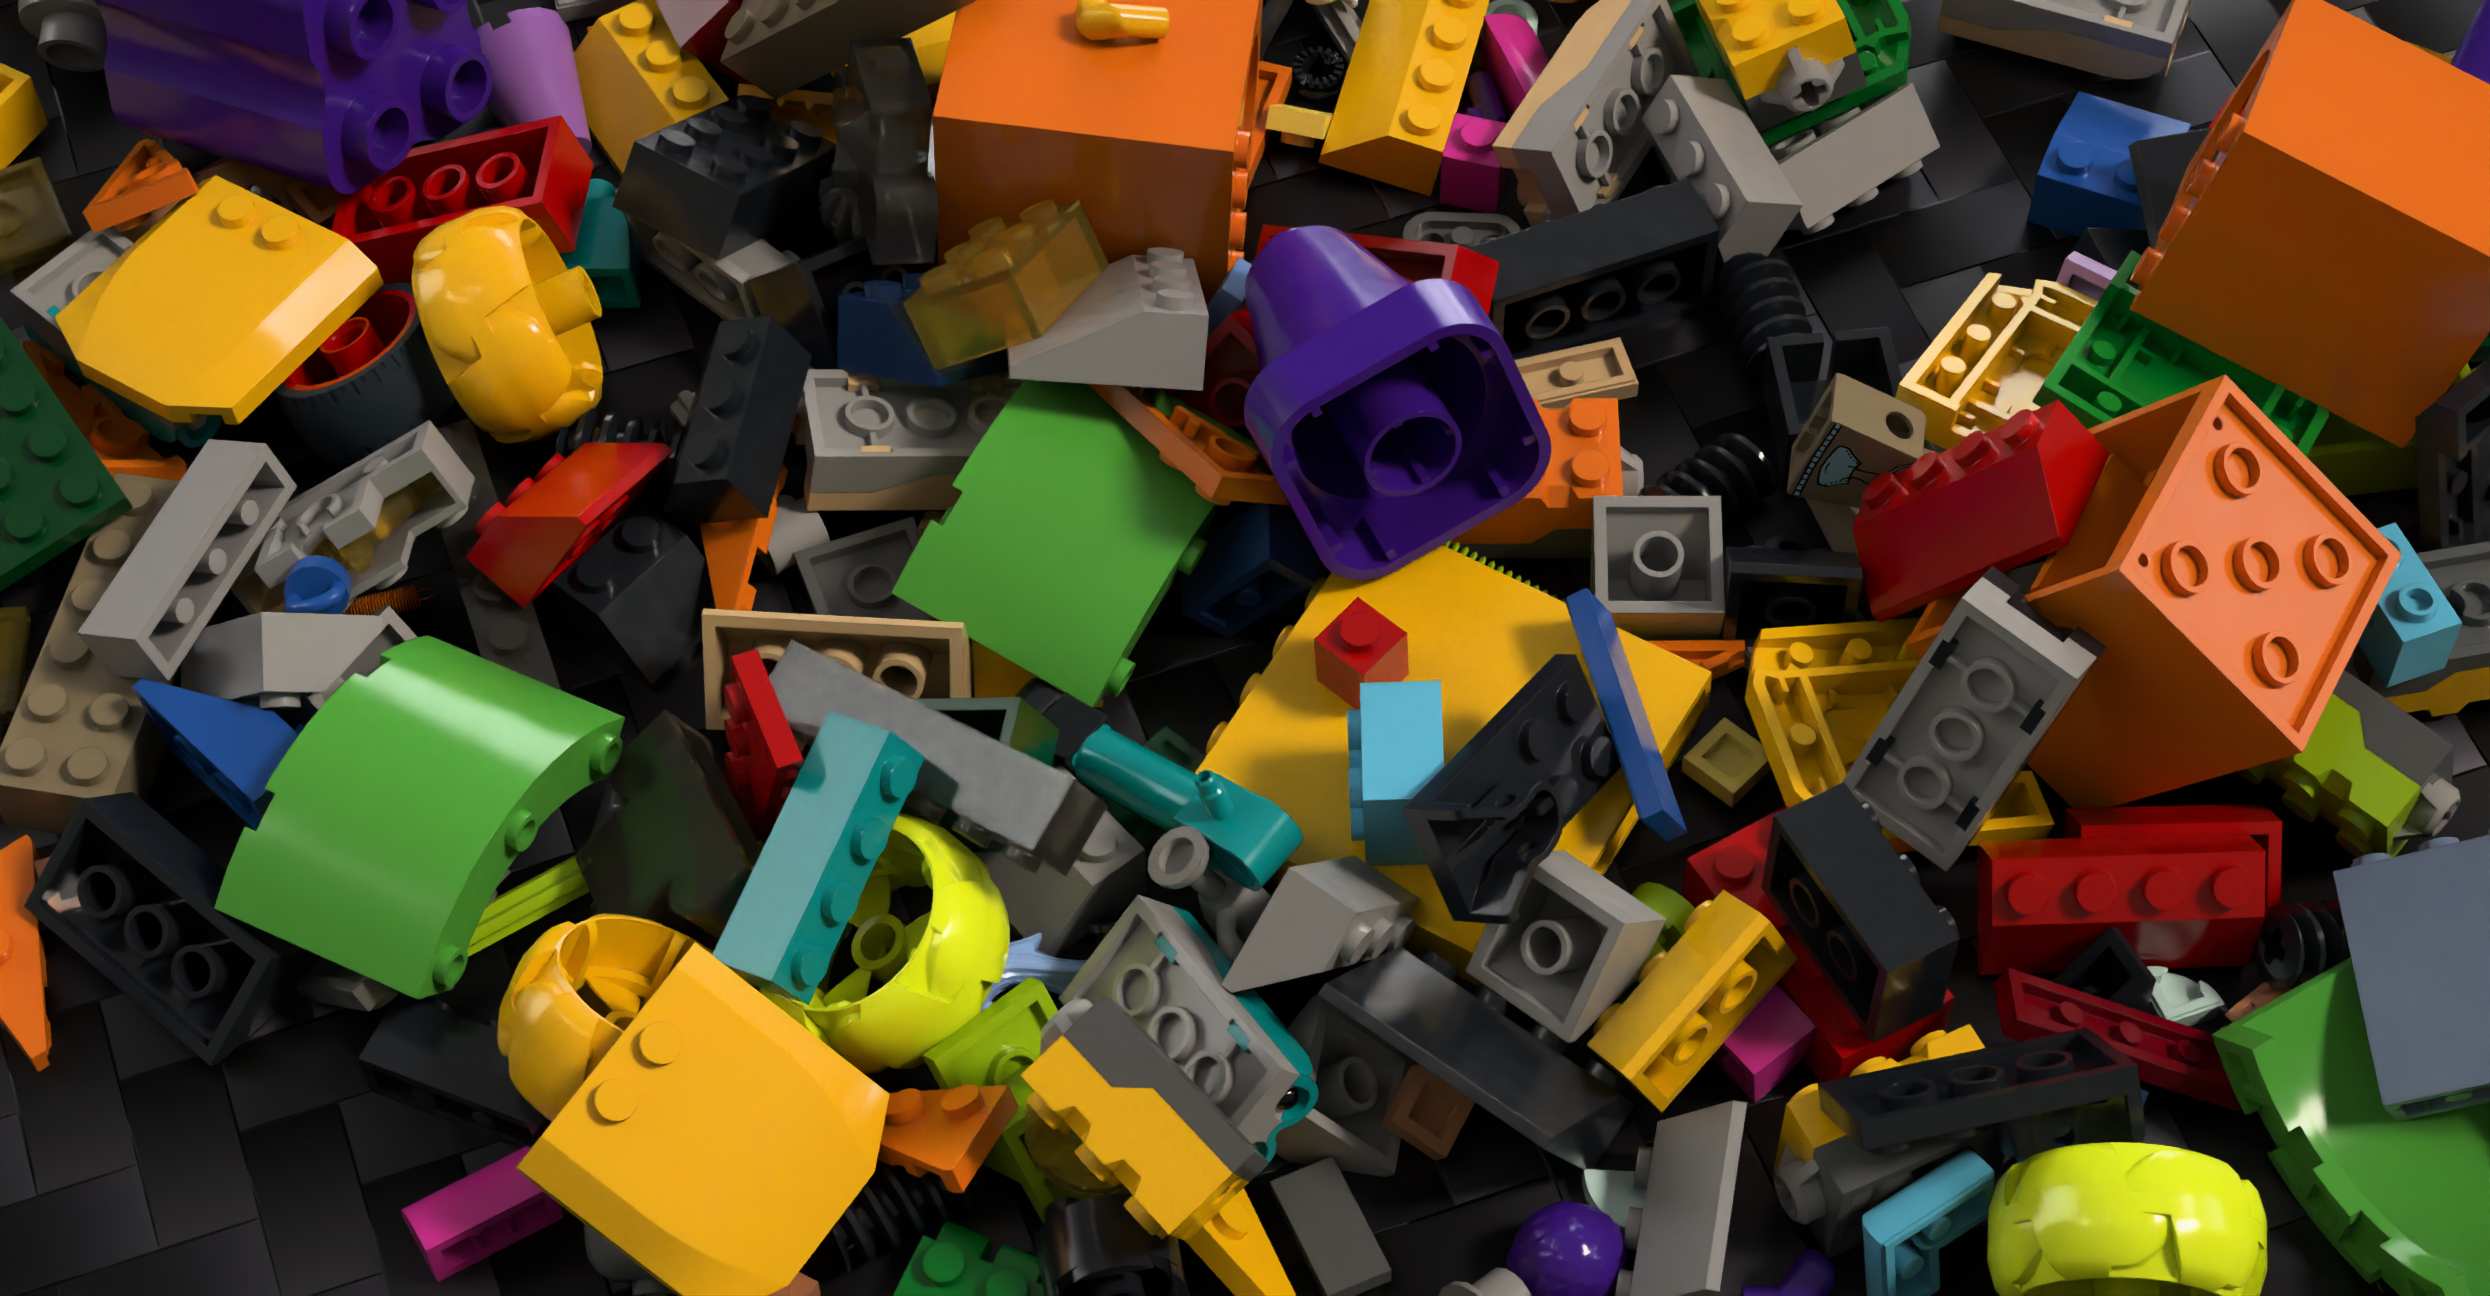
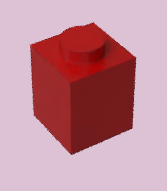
M1359 597L1314 639L1317 681L1355 709H1360V683L1401 682L1409 674L1407 633Z

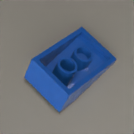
M2079 91L2054 132L2037 173L2027 222L2077 237H2081L2087 228L2146 230L2128 146L2141 139L2189 132L2192 124Z
M144 678L137 681L131 687L169 751L249 828L256 831L275 795L264 788L282 758L305 726L300 724L293 730L274 711Z

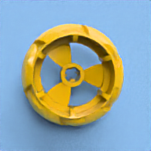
M506 205L483 207L439 225L419 242L413 254L414 265L412 268V289L418 316L431 352L447 385L459 405L477 427L489 433L497 442L508 445L533 443L559 433L561 427H570L578 423L580 415L596 408L602 397L603 367L591 321L602 317L600 300L586 271L580 265L568 270L549 237L534 220L518 208Z
M602 913L577 924L567 921L548 929L522 956L499 1008L498 1047L502 1056L509 1058V1075L516 1089L528 1103L552 1122L693 943L696 942L711 955L714 950L660 923L622 914Z

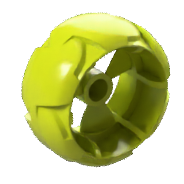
M899 813L888 836L887 845L874 865L859 897L857 909L849 919L829 961L828 970L819 982L809 1005L760 988V993L863 1074H879L887 1067L912 1069L926 1063L922 1055L979 1014L993 982L1000 983L1005 970L1010 944V926L1005 903L999 889L990 879L988 867L955 836L933 822ZM906 885L912 888L928 885L933 890V902L930 912L920 916L908 926L894 915L889 914L892 891ZM854 925L858 927V930L852 941L851 953L853 960L860 967L828 992V982L833 960L842 940L848 937L853 929L851 926ZM872 976L884 986L867 996Z
M2105 1142L2070 1145L2035 1154L2025 1161L2013 1164L2000 1177L1988 1208L1987 1264L1993 1286L2000 1296H2260L2267 1274V1218L2259 1192L2249 1180H2240L2238 1174L2229 1164L2211 1156L2177 1147L2145 1143Z

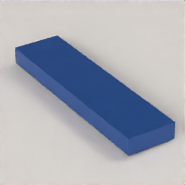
M1584 588L1566 597V606L1639 819L1660 839L1668 842L1687 833L1612 614L1587 588Z

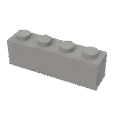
M208 439L83 623L77 634L111 675L170 681L297 487L266 443Z

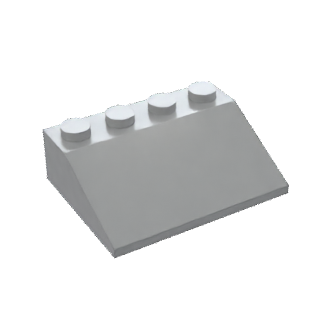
M1153 247L1147 249V256L1130 255L1006 306L1005 328L1009 379L1203 391L1209 314L1194 259L1184 258V252L1178 249Z

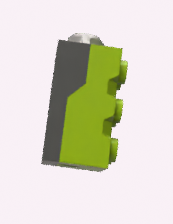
M2345 670L2303 753L2236 771L2243 778L2254 784H2259L2264 779H2270L2284 789L2286 792L2281 797L2282 802L2303 820L2313 822L2316 817H2323L2340 829L2335 835V839L2355 857L2372 853H2388L2392 858L2397 855L2409 839L2428 838L2437 835L2451 819L2461 801L2459 790L2452 785L2454 745Z

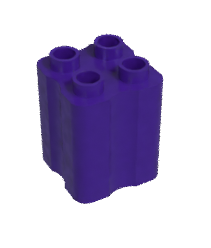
M93 0L101 11L105 22L107 55L104 71L112 112L116 121L121 126L343 194H351L387 173L388 170L398 166L405 159L413 144L424 140L438 141L475 118L485 107L491 93L492 69L488 59L481 53L480 37L471 24L467 8L469 0Z

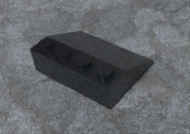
M1398 947L1326 982L1318 993L1326 1001L1543 1149L1584 1170L1595 1167L1635 1106L1634 1102L1619 1093V1090L1625 1083L1624 1079L1590 1058L1583 1069L1565 1057L1563 1053L1570 1043H1567L1536 1020L1529 1031L1520 1027L1507 1018L1515 1006L1482 984L1478 986L1474 994H1471L1453 982L1460 969L1427 947L1419 958L1402 947Z

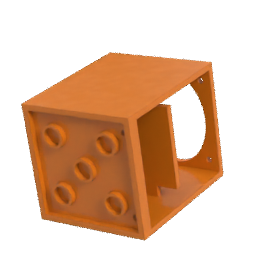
M977 0L957 10L933 112L939 276L941 267L967 266L976 269L977 278L1001 281L1002 284L1050 289L1130 255L1147 256V249L1167 247L1183 251L1184 258L1194 259L1207 306L1237 259L1240 257L1245 260V252L1236 251V249H1243L1247 223V213L1242 212V210H1245L1249 168L1256 131L1263 0H1105L1107 3L1166 8L1169 12V30L1164 39L1125 37L1092 41L1084 37L1075 25L1077 18L1075 9L1081 0Z
M2292 0L2188 164L2170 211L2158 233L2155 248L2147 247L2130 278V281L2139 285L2130 310L2275 384L2285 387L2291 392L2293 391L2307 398L2312 403L2318 404L2347 421L2404 449L2416 433L2415 417L2448 390L2490 333V84L2324 0ZM2250 96V98H2249V100H2248V102H2247V104H2246L2244 110L2242 111L2241 115H2238V113L2240 112L2241 108H2242L2243 105L2245 104L2246 100H2247L2248 97ZM2217 149H2218V150H2220V152H2219L2217 158L2215 159V161H2214V163H2213V162H2211V160L2213 159V157H2214V155H2215V153H2216V151H2217Z
M2226 374L2087 429L2110 453V456L2068 546L2049 554L2030 588L2032 593L2024 596L2028 601L2029 607L2057 627H2069L2074 630L2080 627L2107 647L2027 764L2072 808H2101L2117 806L2303 753L2402 554ZM1973 585L1928 604L1905 644L1920 661L1960 599Z

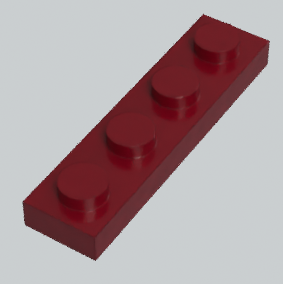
M2009 967L1994 983L2002 1036L2021 1041L2088 1027L2138 1065L2139 1081L2230 1110L2240 1111L2241 1106L2223 1068L2210 1033Z

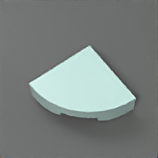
M2147 967L2156 979L2146 1010L2149 1014L2186 1026H2192L2216 1018L2218 1010L2225 1004L2218 993L2202 980L2196 983L2184 976L2168 972L2167 967Z
M1584 1170L1582 1187L1588 1204L1597 1207L1609 1215L1619 1225L1622 1234L1625 1236L1629 1206L1643 1209L1646 1189L1633 1187L1634 1171Z

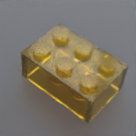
M1053 199L1039 202L1019 214L1020 219L1004 223L1000 216L988 219L968 231L971 238L969 241L950 249L944 254L946 260L944 265L928 271L919 278L922 286L903 305L936 371L1040 338L1109 266L1079 199L1059 206L1055 205Z

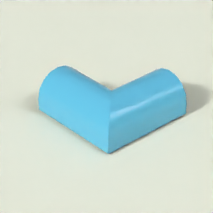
M1969 1149L1960 1151L1862 1216L1867 1296H1931L1940 1290L1939 1249L1988 1218V1208L1995 1189L1994 1170L1979 1155Z

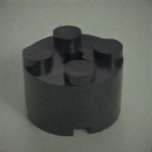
M1126 1187L1115 1194L1098 1195L1083 1200L1075 1197L1057 1199L1045 1208V1222L1040 1227L1035 1240L1044 1296H1189L1178 1238L1168 1234L1162 1240L1156 1234L1152 1236L1123 1205L1132 1196Z

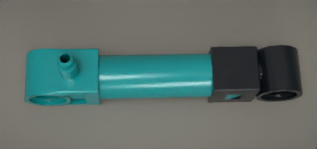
M1037 677L1031 678L1014 696L1024 699L1060 729L1051 771L1062 764L1092 796L1098 793L1167 832L1181 826L1196 828L1203 834L1209 845L1208 866L1233 879L1243 887L1252 891H1259L1303 843L1304 837L1297 824L1272 801L1241 787L1217 773L1214 774L1211 770H1203L1195 774L1118 733L1108 715L1068 694L1062 695L1046 681Z

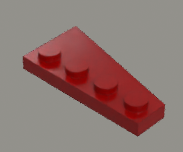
M758 649L731 656L732 683L723 686V693L731 718L724 720V728L731 748V752L725 753V762L732 784L726 786V795L735 821L737 823L747 821L755 843L768 839L791 791L789 786H793L798 776L796 769L802 767L803 758Z

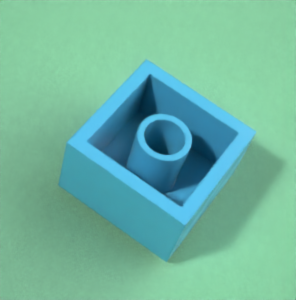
M1441 680L1360 683V709H1347L1352 841H1365L1366 863L1370 866L1425 865L1427 862L1402 809L1444 767Z

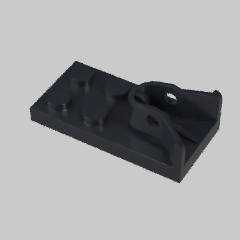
M1555 654L1402 809L1453 921L1510 924L1521 917L1518 909L1538 864L1550 855L1559 841L1562 829L1621 767L1613 740L1576 654Z
M2088 1027L1817 1083L1821 1110L1863 1151L1868 1150L1870 1153L1879 1155L1905 1151L1911 1146V1141L1932 1136L1946 1140L1969 1138L1980 1132V1126L1989 1124L1993 1125L1997 1151L2004 1155L2024 1160L2047 1150L2070 1145L2105 1142L2142 1143L2146 1135L2138 1065ZM2071 1128V1140L2066 1145H2056L2054 1139L2066 1135Z

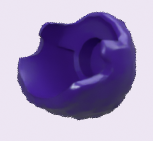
M1568 1200L1558 1201L1537 1210L1517 1231L1506 1258V1269L1516 1274L1524 1282L1531 1296H1611L1617 1286L1619 1269L1626 1270V1261L1628 1260L1627 1246L1624 1243V1235L1619 1225L1597 1207Z

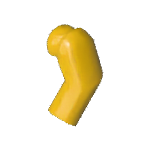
M1081 0L1075 9L1077 17L1075 25L1077 30L1084 37L1092 41L1125 37L1164 39L1169 30V12L1164 7L1107 3L1105 0Z

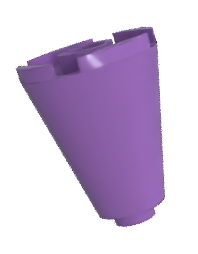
M541 7L525 8L506 13L510 23L495 30L492 29L489 22L479 27L475 32L480 37L481 53L488 59L492 69V88L486 106L504 128L562 115L587 155H589L592 143L570 31L561 16L551 9Z

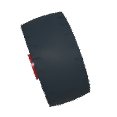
M399 282L394 284L388 283L379 288L273 391L287 418L303 440L323 460L340 464L358 462L429 420L434 423L448 411V408L456 400L427 342L418 316L412 284Z

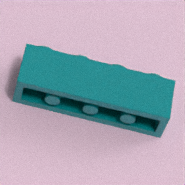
M828 712L712 955L747 983L809 1005L819 982L828 970L829 961L849 919L857 909L859 897L874 865L887 845L888 836L908 794L916 784L917 775L925 760V756L890 730Z

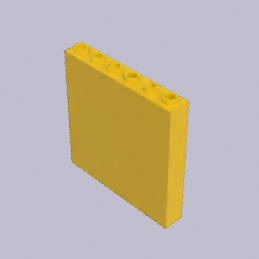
M1444 545L1437 547L1402 568L1378 578L1354 580L1338 576L1331 572L1327 579L1320 577L1317 579L1316 584L1312 586L1305 602V612L1295 627L1290 624L1287 625L1278 636L1272 652L1273 659L1263 674L1254 673L1247 681L1240 696V707L1229 723L1221 722L1213 731L1207 744L1206 757L1195 774L1203 770H1211L1214 774L1217 773L1241 787L1272 801L1297 824L1303 834L1304 841L1269 881L1279 885L1288 868L1349 856H1356L1366 863L1365 841H1352L1347 709L1355 708L1317 681L1314 639L1357 597L1407 633L1409 674L1401 682L1441 680L1445 766L1555 654H1576L1606 723L1566 603ZM1616 627L1666 772H1668L1709 706L1712 672ZM1622 767L1562 829L1559 841L1553 849L1565 850L1602 876H1604L1639 819ZM1428 864L1371 866L1420 898L1411 914V917L1416 920V926L1402 948L1421 956L1427 947L1460 969L1457 976L1477 986L1482 984L1491 990L1465 971L1487 923L1453 921Z

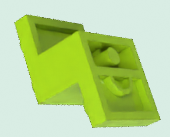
M1028 977L922 1056L941 1089H953L966 1084H973L977 1087L1009 1085L1019 1107L983 1161V1165L1019 1182L1042 1223H1044L1045 1208L1057 1199L1075 1197L1083 1200L1098 1195L1115 1194L1125 1188V1185L1120 1181L1115 1187H1112L1107 1181L1105 1183L1100 1181L1074 1153L1083 1143L1081 1138L1073 1130L1066 1136L1058 1128L1053 1130L1025 1100L1034 1089L1022 1078L1021 1074L1040 1057L1041 1030L1053 1015L1058 1012L1043 982Z

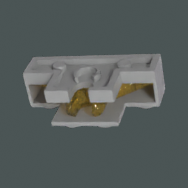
M429 420L287 502L230 590L251 615L259 612L286 613L283 589L289 570L295 562L306 556L321 555L332 558L342 564L350 575L352 589L347 609L354 602L357 595L373 586L378 590L387 588L405 574L408 569L407 563L411 549L418 535L433 526H436L437 529H445L457 522L467 512L475 477Z

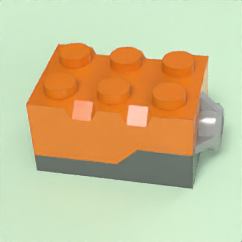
M1532 398L1551 440V457L1543 477L1533 490L1520 501L1453 538L1448 548L1452 549L1454 543L1459 542L1460 548L1458 553H1461L1462 549L1468 546L1469 552L1467 557H1470L1472 552L1477 551V558L1486 556V558H1591L1593 496H1642V489L1644 488L1642 459L1637 454H1631L1620 446L1618 398H1573L1565 408H1543L1536 398Z

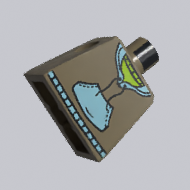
M1836 373L1792 445L1787 493L1799 497L1861 508L1864 504L1862 494L1865 488L1877 476L1885 472L1895 474L1912 466L1926 453L1931 452V450L1924 448L1926 416L1922 410L1846 375Z

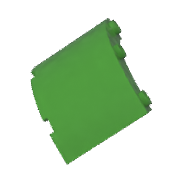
M1024 380L991 424L953 482L952 487L961 492V496L953 508L948 507L939 524L933 520L930 521L891 593L939 621L963 622L969 638L1081 702L1094 707L1109 693L1115 697L1121 693L1136 664L1128 660V657L1179 572L1182 571L1187 575L1193 572L1208 544L1202 538L1229 505L1212 503L1197 494L1195 491L1196 484L1182 471L1165 464L1159 458L1160 451L1088 384ZM1145 387L1142 396L1157 410L1171 417L1174 408L1180 405L1223 430L1231 438L1243 442L1260 452L1256 443L1159 388ZM1255 464V466H1254V467L1258 468V469L1261 470V471H1262V469H1263L1262 467L1258 466L1257 464Z
M429 635L398 644L380 654V667L368 677L358 673L353 674L328 698L290 746L264 788L275 795L264 813L257 830L254 831L248 827L243 829L226 870L214 909L417 1000L452 990L465 971L468 961L467 948L479 920L494 891L519 852L526 850L531 845L538 828L566 800L583 788L607 779L608 774L616 766L623 747L620 733L625 717Z
M2351 957L2211 1034L2223 1068L2244 1114H2251L2257 1110L2277 1146L2266 1153L2272 1164L2314 1224L2362 1278L2369 1284L2382 1278L2400 1296H2490V1102L2398 1122L2394 1120L2382 1105Z

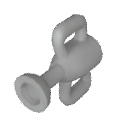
M1181 826L1171 829L1161 836L1151 850L1148 858L1150 877L1166 889L1176 890L1190 885L1199 893L1198 898L1204 919L1212 932L1217 935L1218 947L1234 963L1272 895L1263 887L1259 891L1249 890L1233 879L1209 867V845L1203 834L1196 828Z

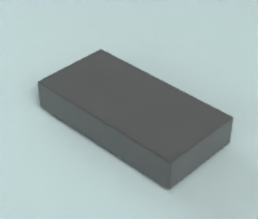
M1333 1156L1270 1181V1194L1322 1296H1356L1391 1281L1392 1269Z

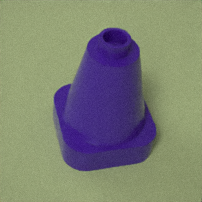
M1315 225L1291 228L1278 233L1264 245L1260 254L1251 265L1245 282V299L1261 372L1248 390L1244 403V419L1252 438L1319 558L1331 572L1354 580L1373 579L1390 574L1509 508L1533 490L1543 477L1550 461V436L1506 342L1469 289L1460 283L1447 279H1426L1409 283L1349 235L1329 226Z

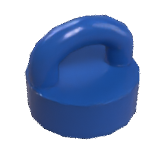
M321 555L306 556L295 562L288 572L283 589L285 612L341 614L347 607L352 589L349 573L342 564L332 558Z

